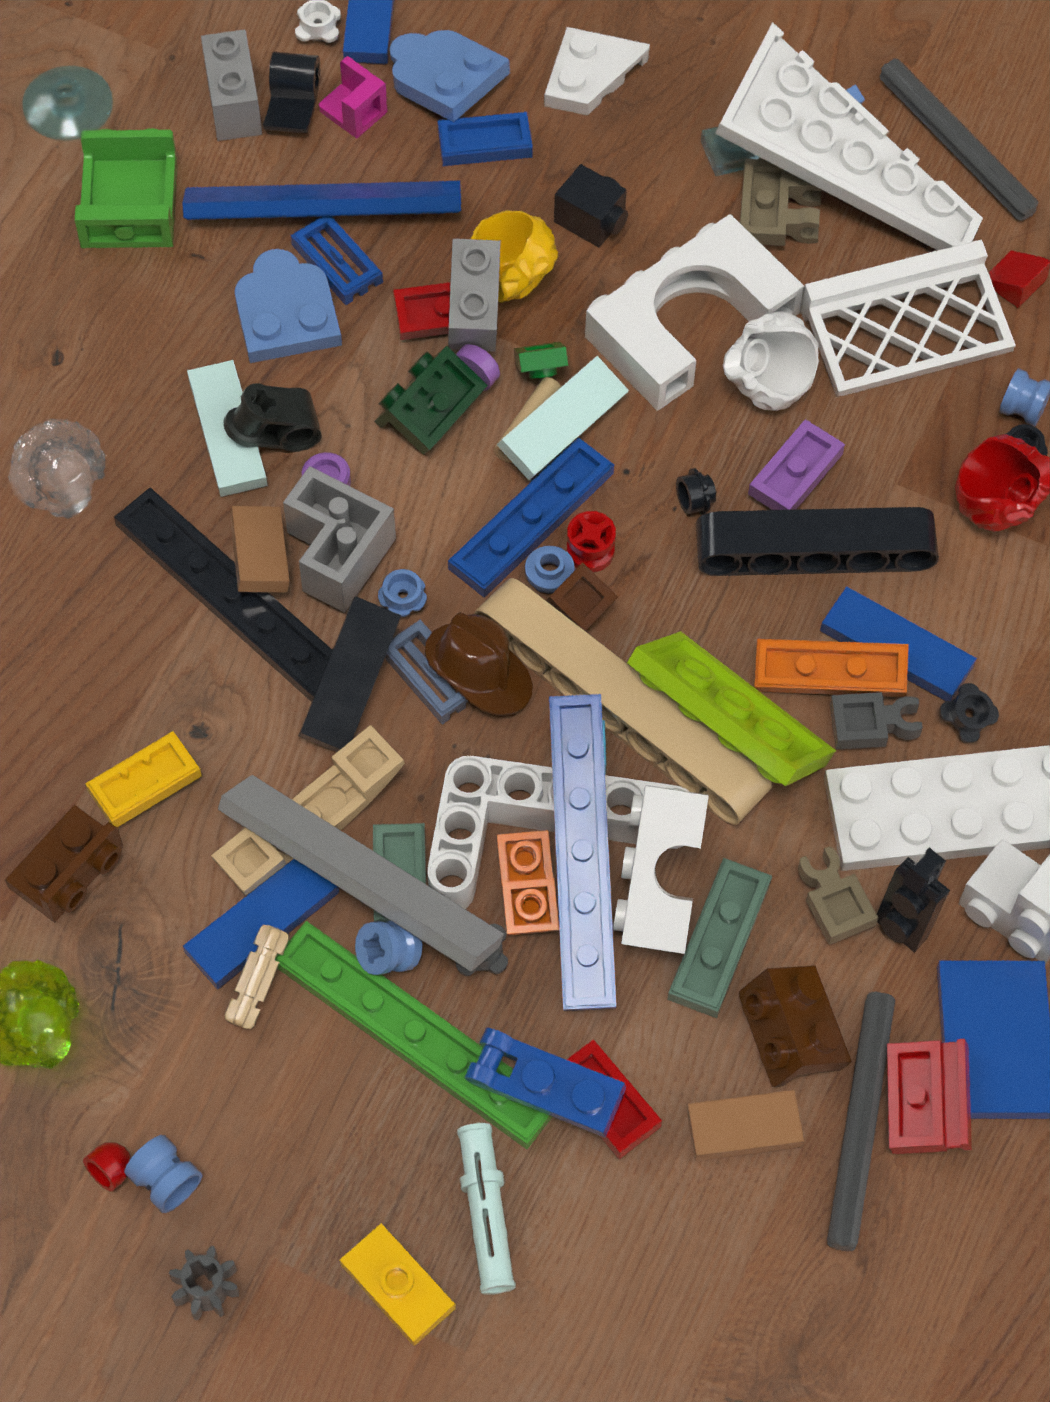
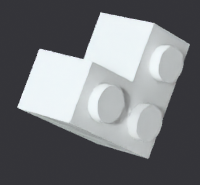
M1001 839L966 883L959 905L965 908V912L975 923L986 928L992 927L1005 936L1012 948L1019 954L1027 958L1045 961L1046 964L1050 959V854L1040 865Z

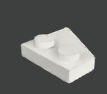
M567 27L544 94V106L588 116L602 103V98L605 95L613 93L624 83L625 74L637 63L643 66L648 61L650 44Z

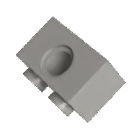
M246 29L201 35L217 141L262 135L258 97Z
M453 238L448 347L451 350H460L466 344L479 346L485 351L495 352L500 241Z

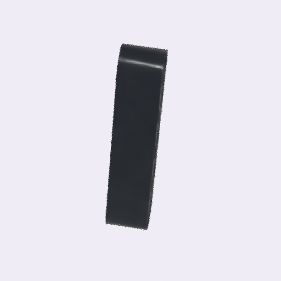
M922 507L717 511L702 515L695 523L698 567L703 573L712 576L915 572L929 569L939 561L934 513Z

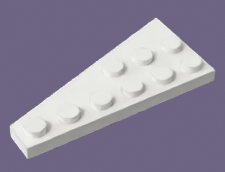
M772 22L715 134L936 250L972 242L983 218L943 180L934 181L917 165L920 159L908 148L902 151L886 136L889 130L839 83H829L812 67L815 61L803 50L797 53L782 39L784 32Z

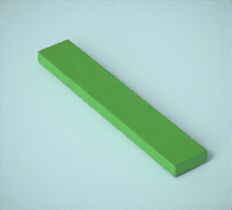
M306 921L290 939L284 954L277 955L275 961L279 962L278 970L526 1150L552 1119L550 1115L487 1091L464 1079L470 1063H477L483 1047L383 975L367 973L361 967L354 954ZM500 1061L496 1072L510 1078L513 1068Z

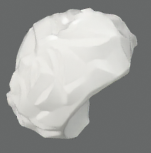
M786 312L765 314L759 319L750 320L745 325L741 337L725 353L723 361L724 373L730 381L734 382L742 394L752 400L756 407L769 411L786 409L794 402H797L811 388L819 363V343L804 326V322L793 314Z

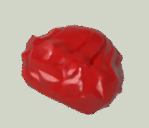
M1007 434L987 438L968 453L962 461L958 472L955 490L961 514L977 525L978 528L993 532L1002 531L1027 522L1034 516L1038 506L1050 493V457L1040 454L1036 447H1031L1024 440Z

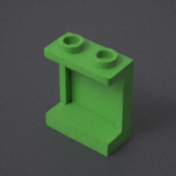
M154 128L145 130L100 129L82 131L81 144L84 160L81 205L75 206V224L81 248L173 247L177 153L173 131Z

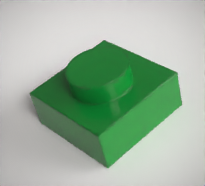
M561 342L513 348L516 368L520 372H528L529 378L557 375L556 367L568 366L566 346Z

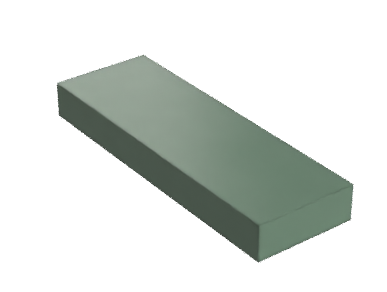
M723 858L669 990L667 1000L714 1018L718 1017L771 884L772 875Z

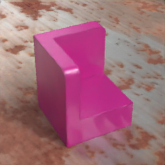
M346 56L340 62L342 84L319 103V111L357 139L387 113L386 83Z

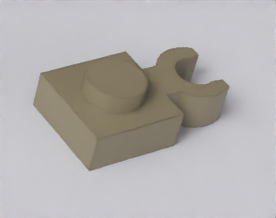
M829 846L824 849L822 856L828 867L827 869H814L810 865L808 858L804 856L800 858L798 871L801 879L807 885L816 888L808 892L806 902L826 941L831 945L875 927L878 916L856 875L852 874L845 878H840L838 874L840 866L839 856Z

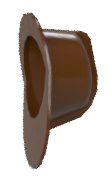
M459 612L452 618L450 624L437 628L426 640L424 654L429 666L453 686L467 701L481 711L497 716L513 715L524 709L532 697L533 683L529 671L521 660L509 650V640L506 633L496 621L482 615H466Z

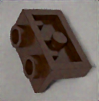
M74 804L5 879L7 887L55 923L64 912L70 913L80 905L87 893V887L100 873L106 874L116 865L123 849L119 830L110 822L103 826Z

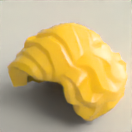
M506 210L482 220L470 238L500 241L498 302L501 303L527 296L532 289L539 285L544 276L553 269L554 263L558 258L552 230L540 217L529 215L523 211Z

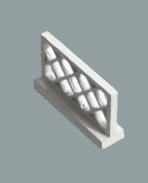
M982 239L805 284L800 311L803 320H809L815 339L819 343V350L836 397L1013 352L1016 345L985 266L988 255ZM976 280L982 295L978 306L953 295L957 284ZM950 286L948 291L942 289ZM926 293L942 301L933 318L909 306L914 295ZM906 298L904 303L899 301V299ZM882 304L898 312L890 329L865 317L871 306ZM947 304L971 316L963 333L938 321ZM984 304L986 305L988 312L982 309ZM862 309L860 314L854 312L856 310ZM837 315L854 325L844 341L827 332L823 319ZM903 315L927 327L919 344L894 332ZM976 319L993 327L999 341L984 344L968 336ZM859 327L884 339L875 356L850 344ZM932 331L957 342L953 353L941 356L924 347ZM888 342L913 354L908 365L895 367L880 359ZM962 345L965 346V347H967V348H969V349L960 351ZM833 347L839 350L837 356L835 355ZM844 353L869 365L864 376L844 380L839 366ZM918 357L924 359L923 361L916 362ZM874 368L881 371L872 374Z

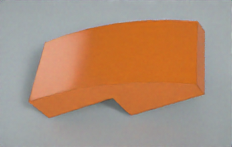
M548 830L497 835L498 861L507 936L559 931L555 880L552 872Z

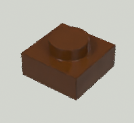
M582 562L546 601L586 631L618 596Z

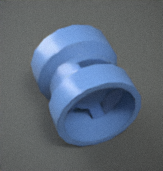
M165 1135L154 1137L143 1145L130 1159L124 1171L126 1176L136 1186H144L147 1190H151L150 1200L161 1213L170 1212L181 1205L194 1192L202 1179V1173L190 1161H180L177 1156L176 1146Z

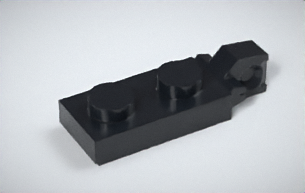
M930 847L917 862L907 857L895 870L877 912V923L881 925L885 934L893 941L903 943L914 953L928 939L950 892V889L938 881L946 860Z

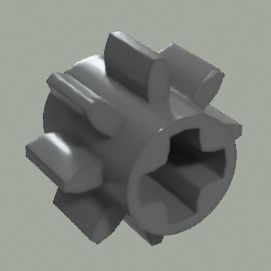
M210 1246L206 1255L194 1256L191 1251L186 1250L185 1258L187 1262L182 1270L172 1269L169 1271L171 1280L183 1286L171 1296L175 1306H181L189 1301L191 1304V1314L193 1319L197 1321L202 1316L203 1311L214 1310L217 1315L222 1317L224 1315L222 1304L226 1297H239L240 1293L236 1284L226 1281L227 1278L233 1276L237 1271L234 1261H226L220 1265L214 1246ZM205 1275L209 1281H212L214 1287L204 1292L199 1285L197 1286L195 1281L199 1276Z

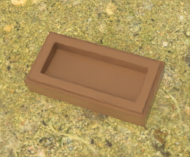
M232 506L230 522L238 592L287 593L290 580L281 507Z
M795 1090L689 1103L687 1105L695 1161L803 1147L804 1137Z

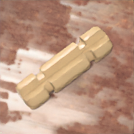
M262 925L259 928L253 943L258 946L256 952H249L234 989L235 992L239 993L237 999H230L224 1014L228 1022L245 1029H252L261 1011L256 1008L258 1001L264 1003L279 966V962L275 961L277 954L283 955L288 944L289 935L286 932L270 925Z

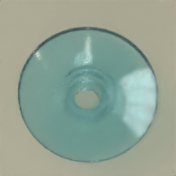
M62 66L50 69L37 76L27 87L23 96L22 106L28 124L39 134L56 140H74L81 138L82 131L98 130L104 125L111 114L113 98L108 83L98 73L79 66Z

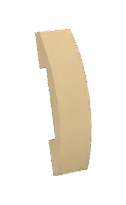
M370 725L331 757L334 765L292 800L337 829L342 830L386 787L405 764L404 760ZM246 827L211 855L213 860L244 895L251 893L294 859Z

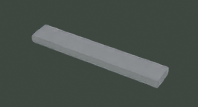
M254 775L249 776L221 795L219 811L472 972L500 948L504 933Z

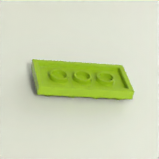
M681 631L637 646L627 662L628 665L640 673L639 677L644 684L654 690L665 692L679 703L678 708L684 715L692 720L703 722L718 734L719 741L725 747L735 752H742L758 765V771L772 782L783 784L786 787L826 767L836 752L829 744Z

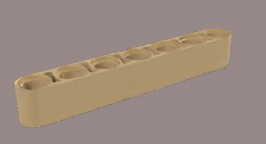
M514 578L507 579L475 611L474 614L486 616L496 621L506 633L509 640V650L524 665L564 696L601 694L602 720H605V728L678 786L686 788L690 792L709 795L707 808L731 825H738L772 788L771 781L758 771V765L742 752H735L725 747L719 741L718 734L703 722L692 720L684 715L678 708V703L663 691L654 690L644 684L639 677L640 673L519 580Z

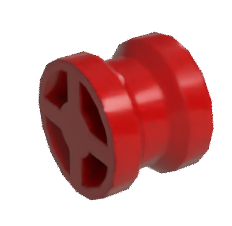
M585 511L577 514L571 519L567 527V552L573 559L574 567L577 568L583 562L592 572H598L611 564L615 555L616 527L613 521L606 514L598 511ZM583 544H594L596 548L584 547Z

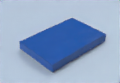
M939 960L937 965L942 1043L957 1042V1039H965L969 1045L971 1119H1050V1013L1045 961Z

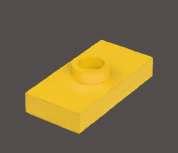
M174 731L85 784L87 791L107 820L114 826L119 827L202 777L199 766Z
M382 1223L339 1260L342 1268L413 1346L420 1342L456 1309L455 1303Z

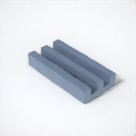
M420 619L392 638L385 659L438 721L444 724L450 719L451 713L454 711L459 713L464 710L468 701L459 692L456 693L448 682L429 666L426 657L411 641L417 637L425 646L426 640L432 633ZM399 648L407 654L447 701L444 703L400 654Z

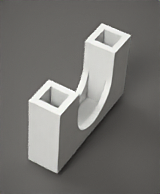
M729 214L716 224L709 223L705 225L695 238L683 246H676L668 250L659 262L647 270H640L632 274L623 286L610 295L605 294L596 298L586 310L585 338L658 411L694 386L696 359L664 328L656 315L666 302L687 293H707L729 302L748 321L759 319L765 314L774 312H786L796 316L800 313L804 285Z

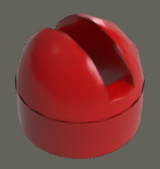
M105 1142L92 1150L83 1159V1163L91 1177L104 1189L112 1192L127 1178L124 1171L131 1157L127 1149L121 1144Z

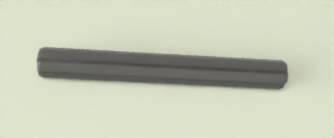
M894 58L889 63L883 65L880 79L1018 220L1024 221L1037 211L1038 200L899 59Z
M877 991L869 992L865 1000L827 1237L829 1247L842 1251H854L858 1244L886 1065L887 1044H889L895 1007V998L892 995Z

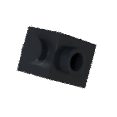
M580 164L555 193L554 223L600 248L611 234L617 235L627 221L628 211L625 210L627 189L620 186L613 178L602 176Z

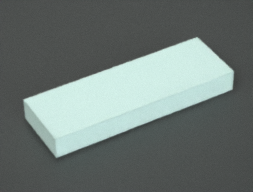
M596 356L509 432L497 446L528 480H531L624 397L629 390L605 363Z
M234 360L187 370L220 497L268 486L258 446L246 447L239 445L226 434L223 427V420L226 414L231 409L240 405L243 393Z

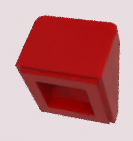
M1011 250L988 272L995 292L1019 308L1047 280L1050 260Z

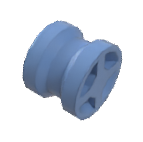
M1018 368L1004 395L999 413L1006 416L1017 414L1024 418L1026 424L1035 427L1050 397V381L1046 379L1039 382L1029 377L1027 371Z
M381 921L364 924L357 934L355 942L357 960L367 973L373 975H381L391 971H408L419 963L422 955V940L392 921H387V923Z

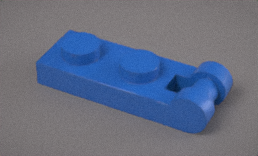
M492 1028L485 1029L479 1043L483 1046L477 1063H470L464 1079L487 1091L606 1138L626 1090L624 1082L515 1040ZM503 1056L516 1061L510 1078L496 1072Z

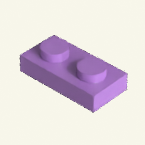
M805 419L750 483L748 495L772 510H796L843 455L845 444Z

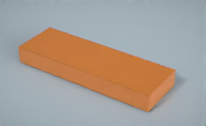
M757 639L755 688L759 692L829 695L882 692L883 697H906L909 644Z

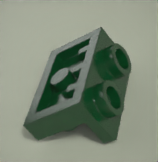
M447 345L435 356L426 351L413 364L408 373L414 378L405 388L397 383L378 404L384 411L374 421L380 428L390 422L423 455L432 449L488 386Z

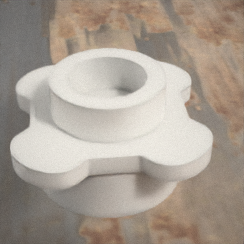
M310 0L297 10L300 25L295 29V35L300 41L305 42L311 39L314 41L324 40L329 43L339 37L336 22L341 18V12L336 6H332L325 0Z

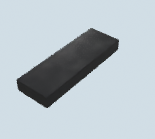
M357 596L352 599L299 731V737L335 752H338L353 739L401 615Z

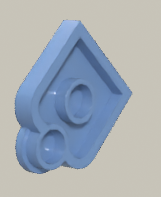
M450 30L435 31L427 36L417 33L404 34L397 37L390 45V57L395 63L392 69L395 90L402 96L452 122H455L510 74L508 58Z
M272 249L262 253L254 263L253 273L245 275L236 284V306L250 363L342 346L341 332L327 277L319 267L308 263L299 264L298 259L289 251Z

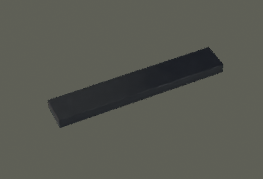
M151 487L114 516L115 524L121 531L306 698L312 701L332 652V649L270 593L238 592L235 562Z

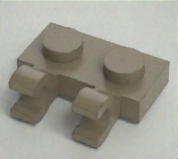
M745 158L740 224L762 245L785 246L786 235L792 236L801 243H817L820 209L812 207L820 206L821 189L764 159ZM788 198H793L799 204L810 207L788 209Z

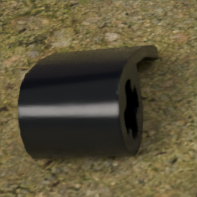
M285 52L272 53L269 68L271 98L263 122V129L296 133L308 132L320 81V58L318 55Z

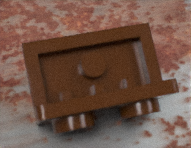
M816 965L767 968L739 991L744 1014L747 1017L761 1061L772 1087H782L799 1074L840 1071L852 1062Z

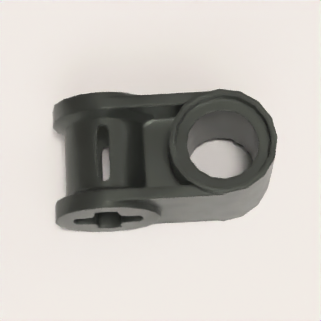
M260 383L251 384L243 391L240 405L228 411L223 420L226 434L234 442L246 447L258 446L300 452L314 447L320 442L322 437L311 394L303 388H282Z

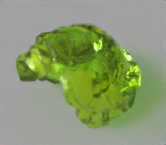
M21 960L13 961L0 969L1 1065H29L34 1068L41 1066L52 1069L69 1052L72 1044L70 1038L71 1020L78 1016L80 1010L78 1008L79 1001L76 997L75 988L69 983L66 974L60 968L40 960L34 962Z

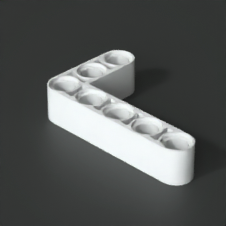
M462 756L455 759L448 766L445 773L428 863V886L466 909L472 903L475 896L488 822L555 832L552 767L477 756ZM605 775L608 840L637 844L639 827L629 826L631 813L628 815H618L613 813L610 808L616 805H625L632 808L634 794L644 796L646 785L681 791L688 790L676 785ZM464 783H474L480 786L477 791L472 793H465L458 789ZM515 790H524L530 793L531 796L525 800H515L509 797L508 794ZM455 829H466L472 833L470 837L459 840L451 838L448 834ZM674 846L669 849H678L683 846ZM448 875H455L464 880L462 884L456 887L443 886L439 881Z

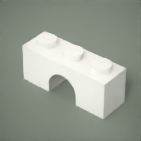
M649 785L645 786L644 796L634 794L629 826L639 827L636 848L626 847L621 874V878L631 879L628 900L618 899L613 930L623 932L621 944L685 954L693 898L676 896L665 891L657 881L655 866L659 856L671 847L688 846L701 848L709 795Z

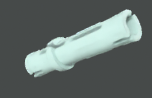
M488 1123L465 1125L457 1130L460 1138L465 1174L460 1177L461 1191L468 1195L473 1240L481 1282L480 1292L486 1295L509 1292L515 1289L516 1285L512 1275L507 1229L500 1188L505 1182L503 1172L497 1170L491 1135L492 1126ZM479 1161H481L482 1178H483V1182H484L485 1195H486V1199H485V1200L483 1199L482 1182H481V1179H480V1172H479V1165H478V1162H479ZM488 1216H489L491 1236H492L493 1249H494V1256H493V1257H492V1253H491V1246H490L488 1226H487V1219H486Z

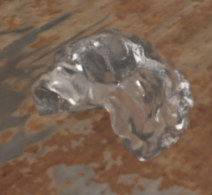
M48 419L44 423L35 425L27 433L20 436L13 446L14 452L10 460L8 476L13 493L26 506L48 511L55 517L69 519L77 515L88 506L92 499L90 494L92 492V484L96 480L105 477V454L101 449L100 440L96 434L79 422H71L67 419Z

